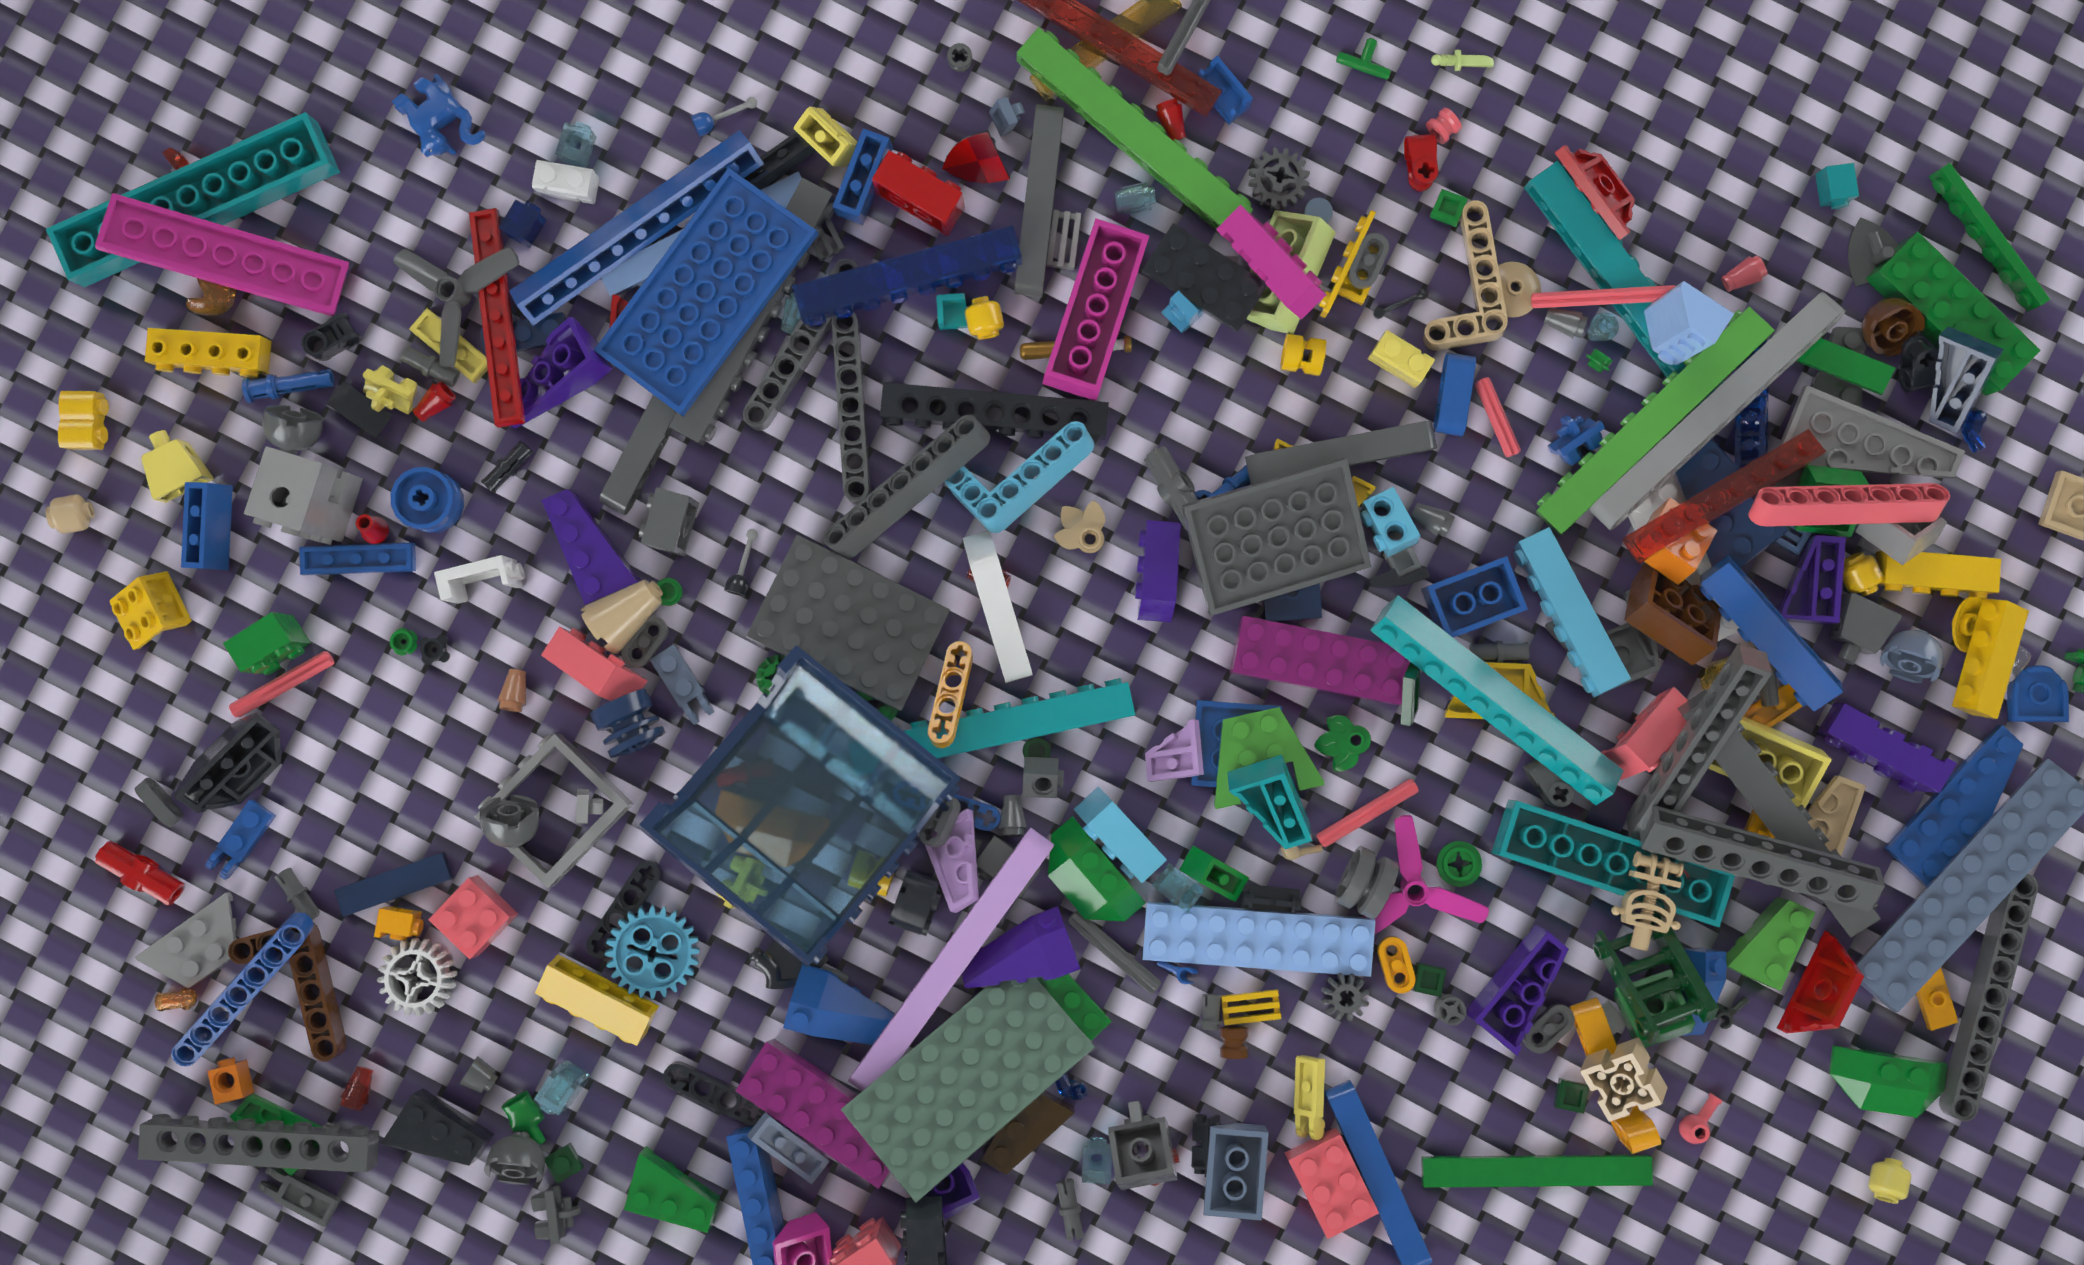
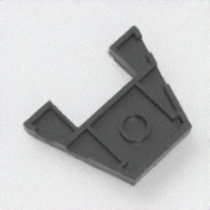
M1630 590L1623 593L1626 603H1628ZM1554 622L1546 623L1545 627L1549 633L1569 652L1565 643L1560 642L1556 637ZM1629 623L1606 631L1631 678L1620 686L1660 670L1657 642L1637 628L1632 627Z

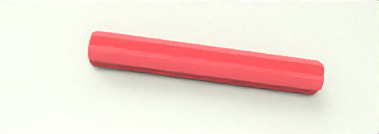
M321 652L231 703L229 709L234 717H242L332 666L334 659L329 652Z
M1412 779L1406 780L1317 834L1318 841L1323 847L1331 845L1418 793L1419 790L1416 783Z

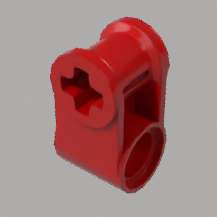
M1435 134L1406 136L1404 139V156L1407 164L1409 185L1416 191H1426L1436 179L1439 170Z

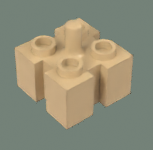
M1639 1037L1618 1044L1614 1054H1610L1607 1048L1587 1055L1580 1072L1590 1090H1599L1600 1096L1597 1102L1609 1122L1630 1115L1635 1105L1638 1106L1640 1111L1663 1103L1668 1087L1657 1068H1648L1650 1056Z

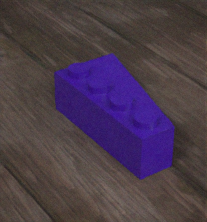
M1535 925L1466 1009V1015L1518 1056L1522 1048L1520 1044L1525 1034L1529 1033L1533 1025L1532 1019L1538 1007L1542 1006L1546 998L1544 996L1549 984L1553 983L1569 949L1547 930Z

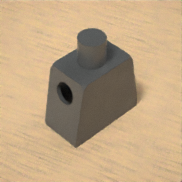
M1854 592L1842 594L1840 622L1832 625L1830 632L1831 639L1843 644L1837 658L1845 663L1854 665L1859 653L1866 655L1876 654L1901 620L1902 615Z

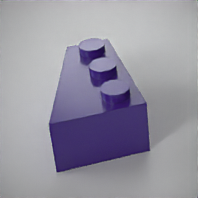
M1147 520L1145 530H1140L1138 547H1143V556H1138L1137 573H1141V582H1136L1135 599H1139L1137 620L1171 623L1177 595L1181 523Z

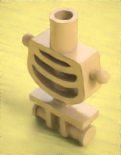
M1637 851L1633 858V866L1646 867L1645 873L1630 870L1629 876L1647 880V889H1634L1626 892L1622 897L1621 908L1614 906L1611 912L1614 915L1621 914V922L1635 926L1630 947L1648 951L1652 930L1667 933L1670 926L1674 930H1678L1681 927L1678 921H1673L1676 913L1675 904L1670 898L1658 891L1660 890V884L1677 888L1681 887V882L1669 880L1667 876L1668 873L1675 874L1676 877H1681L1684 864L1682 862H1671L1668 857H1663L1660 862L1657 861L1658 858L1655 854L1647 856ZM1656 867H1658V874L1654 876ZM1637 896H1645L1643 902H1633ZM1659 898L1664 903L1665 910L1655 906L1656 899ZM1642 908L1640 913H1634L1632 910ZM1653 911H1656L1658 914H1660L1661 920L1653 917Z

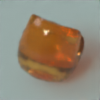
M197 278L204 297H190L186 301L187 309L195 314L205 316L221 315L232 308L236 299V289Z

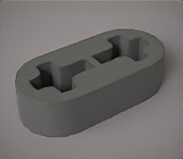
M145 778L135 787L138 797L164 825L173 827L184 817L178 805L153 779Z
M953 797L950 802L945 799L920 831V839L925 845L938 848L946 843L960 813L958 799ZM944 804L949 806L948 811L942 809ZM932 830L937 832L936 838L931 835Z

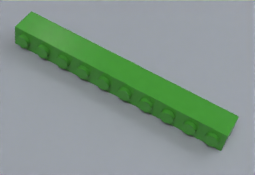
M1038 27L1017 51L1016 61L1213 229L1216 230L1240 204L1248 212L1252 213L1251 203L1242 194L1236 195L1229 189L1230 185L1221 176L1215 177L1208 171V166L1205 162L1197 157L1195 159L1186 152L1187 148L1176 139L1171 140L1165 135V129L1155 121L1151 123L1145 118L1143 110L1134 103L1130 105L1122 98L1123 94L1118 88L1113 85L1108 86L1101 80V75L1094 68H1087L1079 62V56L1069 48L1065 50L1059 45V40L1052 32L1048 30L1044 32Z
M1750 306L1743 313L1738 309L1729 321V326L1721 333L1715 344L1685 360L1683 363L1687 367L1679 374L1676 371L1672 372L1662 382L1666 386L1658 394L1654 391L1641 402L1644 408L1639 413L1635 414L1632 411L1620 423L1623 428L1616 435L1611 431L1599 443L1602 448L1595 455L1589 452L1578 463L1581 468L1574 475L1568 472L1557 483L1560 488L1553 495L1547 492L1536 503L1539 506L1536 514L1559 536L1567 531L1605 492L1636 465L1771 336L1775 330Z

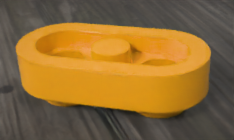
M1387 936L1379 942L1377 947V954L1385 982L1392 991L1400 994L1407 993L1415 984V974L1407 946L1398 937ZM1390 945H1394L1396 948V952L1393 955L1387 954V948ZM1397 973H1402L1404 976L1403 981L1400 983L1395 982L1394 979Z

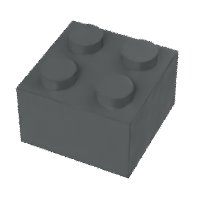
M656 487L655 494L651 493L647 502V509L650 510L647 521H643L640 526L639 537H642L641 543L654 549L684 557L699 502L690 496Z

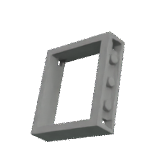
M548 734L538 744L540 749L533 756L528 755L519 763L518 768L520 770L513 777L511 775L507 776L498 785L500 791L493 797H500L501 801H505L557 748L614 803L549 871L522 846L508 849L547 888L556 886L633 805L562 734H554L553 736ZM488 796L484 801L481 802L478 808L480 809L485 802L493 798L491 796ZM480 811L474 816L479 822Z

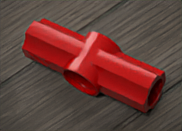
M107 841L95 856V863L120 877V882L135 891L146 892L166 905H172L184 890L185 883L159 869L157 862L143 855H135L113 841Z

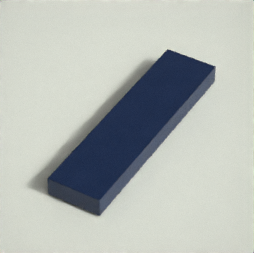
M442 852L335 889L334 892L342 917L454 878L446 854Z

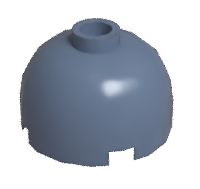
M1906 630L1896 633L1888 640L1883 648L1880 663L1882 666L1885 663L1892 668L1889 670V673L1904 681L1922 683L1923 678H1931L1930 682H1932L1940 675L1943 667L1944 653L1940 643L1926 631Z

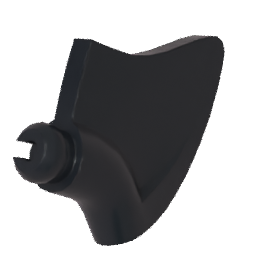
M776 940L765 951L760 947H755L754 951L749 955V959L755 962V966L764 973L766 988L786 989L796 985L802 964L804 963ZM798 946L805 953L809 950L807 948ZM827 953L818 964L812 961L810 966L822 968L828 960Z

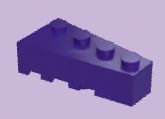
M566 489L542 500L585 605L641 581L575 492Z
M1845 703L1832 705L1816 732L1825 738L1823 741L1827 745L1836 749H1840V747L1850 752L1848 757L1861 764L1865 762L1874 767L1873 772L1887 779L1889 777L1898 781L1897 786L1909 793H1914V791L1941 792L1955 768L1956 762L1949 758L1938 760L1931 756L1932 749L1913 742H1904L1905 735L1887 727H1883V729L1878 728L1880 725L1879 721Z

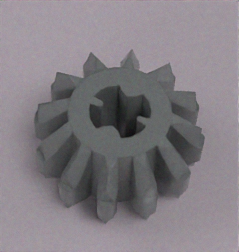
M1338 973L1337 982L1328 977L1327 982L1331 985L1330 989L1321 987V991L1329 995L1320 999L1323 1005L1330 1004L1325 1012L1328 1015L1335 1012V1019L1341 1021L1344 1013L1348 1021H1353L1352 1012L1362 1016L1363 1012L1359 1009V1006L1368 1007L1369 1005L1368 1001L1361 999V997L1369 995V990L1361 989L1364 981L1358 979L1354 982L1355 975L1352 973L1347 975L1346 980L1342 973ZM1342 991L1348 993L1350 998L1348 1002L1341 1001L1340 993Z

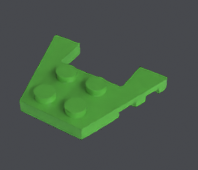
M1279 707L1222 719L1214 798L1215 809L1241 804L1240 799L1229 791L1227 772L1278 755L1283 756L1285 763L1292 762L1299 791L1325 785Z

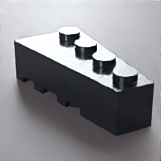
M942 1196L922 1197L917 1203L911 1197L906 1198V1210H901L900 1213L901 1229H906L903 1230V1249H907L905 1250V1265H948Z

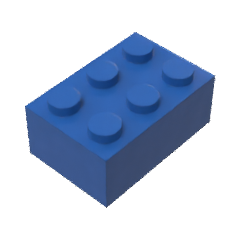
M1507 556L1421 588L1433 622L1453 638L1528 610Z

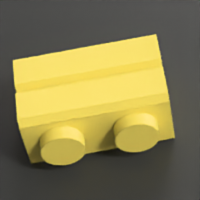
M809 106L793 129L832 166L846 167L850 163L857 141L834 119H831V116L823 108Z
M1388 330L1381 336L1368 357L1369 361L1413 388H1416L1422 382L1435 361L1431 356L1426 353L1421 354V350Z

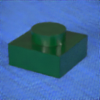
M571 1142L545 1157V1163L557 1184L585 1167Z

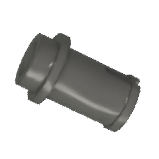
M1203 994L1202 1019L1199 1020V1023L1202 1024V1029L1219 1030V1025H1222V1021H1219L1221 995Z

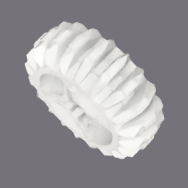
M413 938L410 943L404 940L400 942V947H392L390 949L392 955H385L382 958L387 965H382L378 968L381 973L385 974L377 979L378 983L385 984V987L380 989L379 993L389 994L385 1003L389 1004L395 1001V1011H399L404 1007V1015H410L414 1011L416 1016L423 1015L424 1010L430 1014L435 1011V1007L440 1008L444 1006L443 999H449L452 996L448 989L456 987V983L451 981L450 978L457 976L458 973L449 969L450 966L455 964L454 960L446 961L445 959L449 955V951L445 950L439 953L441 944L435 943L431 946V941L428 938L420 942L419 938ZM409 954H417V958L413 961L411 968H399L401 962ZM430 961H431V963L434 965L437 974L433 973V972L430 970V967H429V962H430ZM417 972V976L420 977L422 980L417 982L418 978L416 976H413L414 974L412 973ZM398 980L404 983L405 992L400 987ZM424 986H436L433 993L427 999H417Z

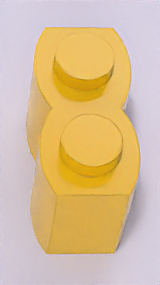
M61 391L58 404L60 416L58 425L59 447L75 450H103L104 444L108 440V430L104 426L105 415L108 414L109 404L105 395L96 391Z

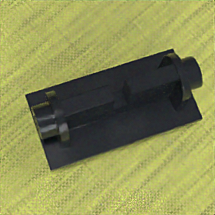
M1245 884L1242 891L1241 908L1298 912L1301 909L1300 889Z
M1196 1114L1195 1120L1192 1121V1141L1202 1142V1146H1192L1191 1167L1194 1168L1195 1174H1205L1204 1177H1206L1210 1126L1222 1125L1220 1123V1115L1218 1114L1207 1118L1205 1114Z

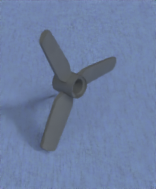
M506 247L464 270L458 280L448 276L443 270L407 249H403L396 254L393 260L394 264L423 286L434 291L438 299L446 302L441 320V366L452 367L456 363L462 314L461 307L466 306L470 302L472 293L479 292L519 265L518 255L512 248Z

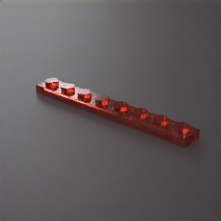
M1017 0L1206 118L1222 94V90L1176 63L1169 75L1159 72L1157 66L1163 56L1162 53L1076 0Z
M1807 429L1628 534L1622 541L1640 564L1757 495L1760 489L1774 485L1818 459L1826 450L1812 432Z

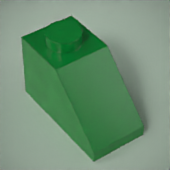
M1194 845L1179 869L1197 882L1234 902L1238 899L1249 879L1248 876Z

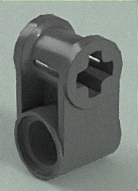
M1537 759L1523 766L1527 778L1536 788L1546 805L1550 807H1565L1572 802L1574 798L1572 787ZM1555 790H1562V794L1559 796L1560 799H1553V795L1556 794Z

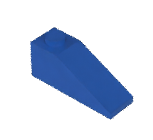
M1705 948L1684 949L1717 1004L1726 982V951ZM1680 990L1685 1002L1688 1003L1689 998L1684 990ZM1693 1013L1692 1017L1695 1021L1693 1031L1682 1036L1704 1034L1709 1022L1703 1023L1700 1017Z

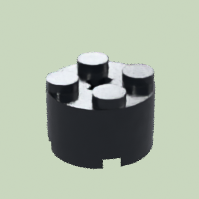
M907 869L888 924L918 935L927 936L934 911L937 909L942 893L939 880Z

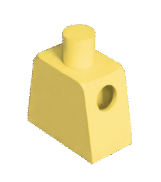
M165 430L157 431L149 436L154 450L143 454L141 460L153 500L167 503L184 494L185 482L208 483L214 480L209 470L188 442L180 439L171 441Z

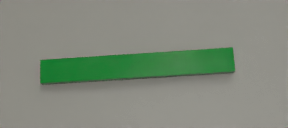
M1650 1155L1421 1156L1422 1186L1424 1188L1653 1186L1652 1156Z

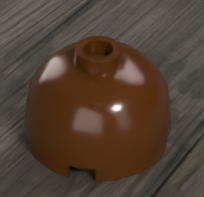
M1887 298L1877 302L1870 307L1862 320V336L1875 353L1885 354L1886 356L1901 354L1902 344L1909 337L1917 335L1918 331L1922 332L1924 329V317L1921 311L1913 304L1900 298Z

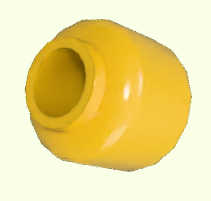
M988 296L973 299V305L965 309L969 333L977 336L978 340L999 336V331L1004 327L999 303L997 301H989Z
M1859 552L1844 559L1843 583L1848 592L1861 593L1862 596H1866L1879 589L1877 585L1883 580L1884 575L1874 556Z

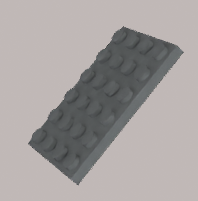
M1344 457L1181 505L1207 611L1210 616L1371 567L1347 458Z
M796 535L746 637L784 656H787L797 645L848 687L901 712L950 609Z

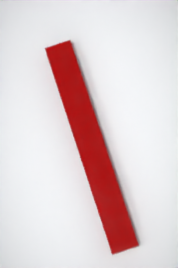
M497 208L469 212L474 261L476 264L504 249L500 214ZM506 273L478 292L494 425L497 428L525 423Z

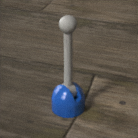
M749 97L745 103L714 116H710L705 112L691 115L699 137L710 133L715 121L748 107L751 109L755 108L757 100L754 97Z

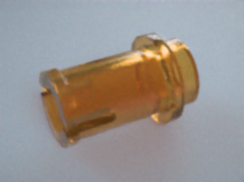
M183 987L180 991L158 993L155 997V1007L160 1012L178 1008L189 1010L197 1002L195 990Z

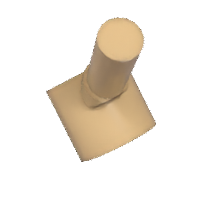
M1322 845L1298 849L1297 846L1286 850L1283 847L1280 848L1284 858L1287 860H1295L1305 854L1323 851Z

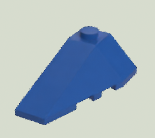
M802 964L783 1028L810 1036L873 1045L895 1013L880 1003L868 999L854 986L850 987L838 979L839 976L831 971L810 965L807 967L805 964Z

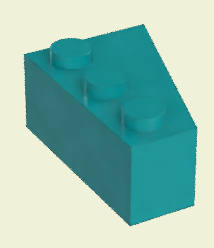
M1282 755L1227 772L1229 791L1246 805V809L1263 823V827L1285 850L1312 841L1309 819Z

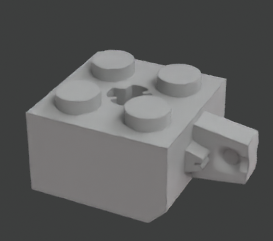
M1939 516L1934 522L1859 524L1856 532L1892 559L1904 565L1935 543L1947 522Z

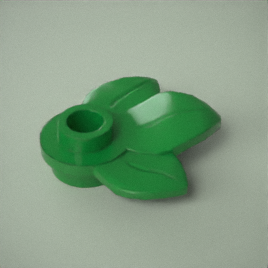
M1346 716L1327 717V724L1330 731L1322 734L1316 740L1314 747L1324 755L1333 756L1332 765L1334 771H1345L1356 765L1359 754L1369 748L1371 735L1366 728L1354 725ZM1353 735L1361 737L1360 745L1352 743L1351 738Z

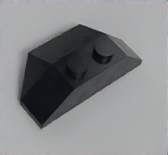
M257 712L235 721L193 762L174 793V797L197 813L208 809L241 804L281 764L279 728Z

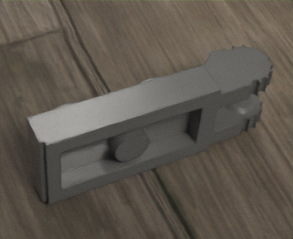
M267 1167L265 1172L282 1182V1185L279 1187L269 1181L262 1180L257 1186L259 1191L272 1197L274 1202L322 1227L329 1224L341 1198L295 1174L290 1176L282 1168Z

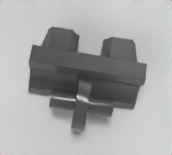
M560 1184L551 1185L546 1191L534 1194L531 1197L533 1212L546 1210L548 1219L535 1223V1238L550 1239L551 1244L560 1243V1239L566 1236L565 1227L574 1226L573 1216L581 1213V1207L572 1206L571 1197H561Z

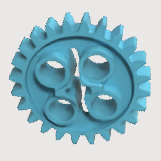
M652 904L648 913L640 906L637 916L629 911L627 914L629 921L627 922L620 918L618 924L621 929L612 928L611 933L616 938H609L606 944L613 947V949L606 950L605 956L613 957L612 960L607 962L606 966L609 968L616 967L611 977L621 976L618 986L622 987L628 983L630 985L629 994L636 988L639 989V998L644 996L645 991L650 992L651 999H654L656 991H660L662 996L666 997L667 988L669 987L676 993L678 990L677 982L683 985L687 984L684 974L691 976L694 974V970L689 965H698V959L692 956L700 953L699 947L692 946V944L698 941V936H689L694 930V926L684 927L683 925L687 918L684 916L679 920L675 919L677 910H674L670 915L666 914V906H663L660 912H656L655 906ZM639 928L647 929L650 933V938L640 941L635 937L634 932ZM667 935H674L679 942L674 947H667L663 944L662 939ZM628 944H632L638 948H642V950L629 949L627 946ZM651 946L657 947L656 951L658 953L654 957H650L649 951H647L650 950ZM663 954H676L678 958L672 959ZM632 956L640 957L643 965L639 968H632L628 965L627 959ZM661 962L667 963L671 967V971L666 975H661L656 971L655 966Z

